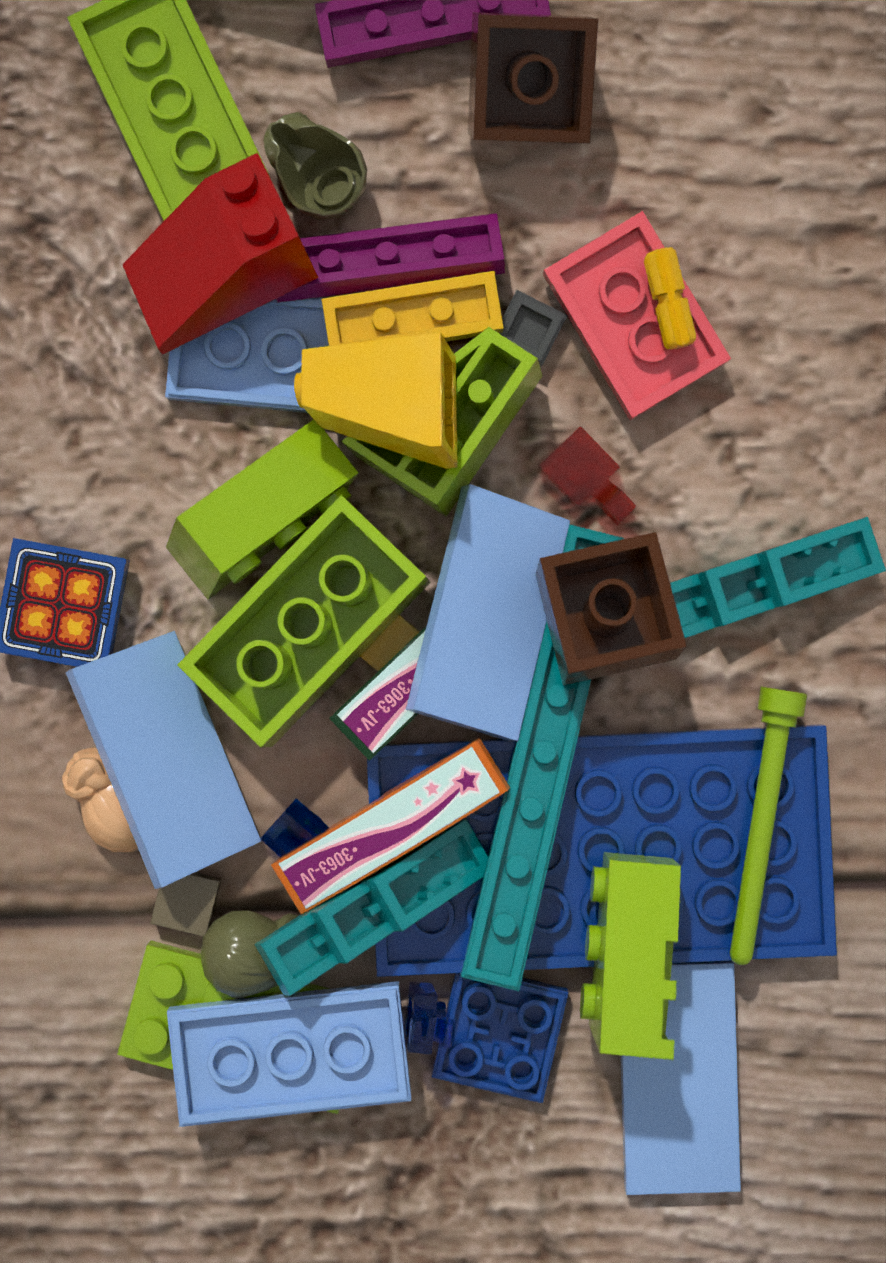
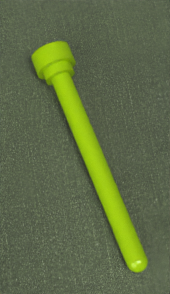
M767 687L760 688L757 709L763 710L761 722L767 723L730 947V957L737 965H746L753 958L790 727L796 728L798 716L804 717L807 694Z

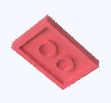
M643 211L543 271V276L566 315H568L567 317L630 421L731 360V357L684 279L685 290H683L681 295L682 298L688 299L696 332V340L693 344L679 349H666L664 347L655 311L659 302L652 298L644 258L647 253L665 247Z

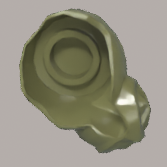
M300 112L284 115L278 121L269 124L264 135V148L271 166L276 169L280 185L287 198L302 215L320 221L339 218L357 204L366 190L368 169L361 150L353 142L332 129L310 121L306 115Z
M238 910L230 911L216 919L202 938L200 954L206 979L217 991L235 999L261 993L277 986L275 979L254 944L292 921L298 915L288 913L274 921L257 912Z

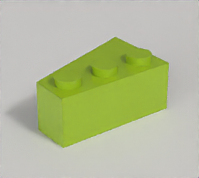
M490 327L454 353L456 356L457 468L445 469L348 436L341 441L354 456L446 517L458 501L461 487L471 482L543 376L537 357Z
M313 419L176 517L166 548L206 599L209 600L231 581L236 584L251 574L262 564L260 558L275 546L282 550L293 543L307 530L304 523L319 511L323 514L341 495L348 501L352 495L347 489L358 475V471L327 432Z
M604 852L602 867L593 866L590 901L599 902L597 925L587 926L585 959L594 961L592 984H582L580 1018L589 1019V1027L600 1054L674 1060V1040L667 1038L666 1025L668 1002L676 1001L677 981L670 979L673 945L678 942L681 866L673 858Z

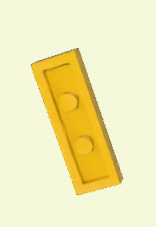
M494 271L321 299L329 346L441 332L448 342L476 337L488 327L498 333H503L504 329Z

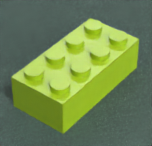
M341 495L177 666L260 748L273 747L431 582Z

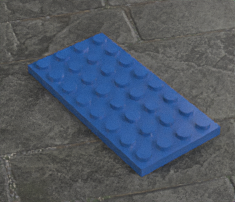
M796 725V728L790 727L752 959L837 956L826 725ZM766 727L578 735L524 970L594 967V961L585 959V941L587 926L597 925L599 902L590 901V884L593 866L602 867L604 852L673 858L681 866L678 942L673 945L672 963L732 960L730 957V947ZM503 739L481 740L503 777L507 780L516 741ZM475 740L387 744L370 761L367 759L369 804L381 797L385 792ZM503 794L464 818L467 819L487 856H489ZM483 877L404 931H394L376 943L377 977L461 973Z

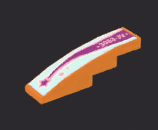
M478 738L385 792L370 804L333 824L325 832L277 859L271 866L302 915L456 824L507 792L510 786L485 745Z

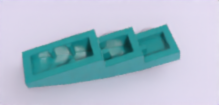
M865 517L670 582L684 638L885 572L886 568L869 518Z
M467 819L460 820L353 886L306 913L299 915L254 945L283 995L291 996L337 964H347L394 931H404L484 877L488 856Z

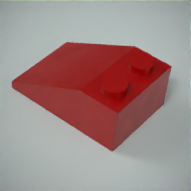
M258 152L205 178L122 264L156 346L162 355L319 278Z

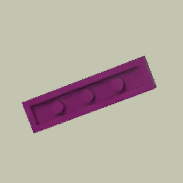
M331 0L314 4L327 68L471 40L473 12L551 15L548 0Z
M497 213L300 238L319 278L277 298V303L379 290L494 271L495 275L505 274V259Z

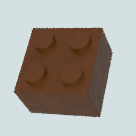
M473 12L468 134L473 140L590 144L598 19L589 16Z
M657 532L539 559L535 576L563 686L676 660L687 647Z

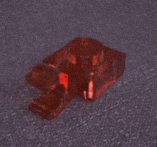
M581 426L539 465V469L577 509L586 500L591 498L618 526L636 507L633 501L609 480L619 470L620 466Z

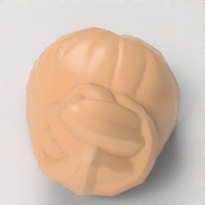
M97 748L83 749L74 753L73 758L67 763L66 770L62 775V782L66 795L80 802L83 824L87 834L95 844L112 852H134L138 850Z

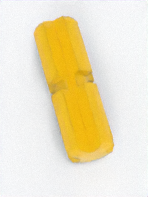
M672 247L653 250L646 254L644 265L652 298L659 302L655 311L664 347L666 349L687 347L696 340V332L688 299L682 298L681 295L683 290H685L676 250Z

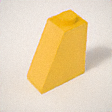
M441 332L302 349V370L296 373L294 379L295 396L299 406L304 408L321 428L445 469L457 468L456 356Z

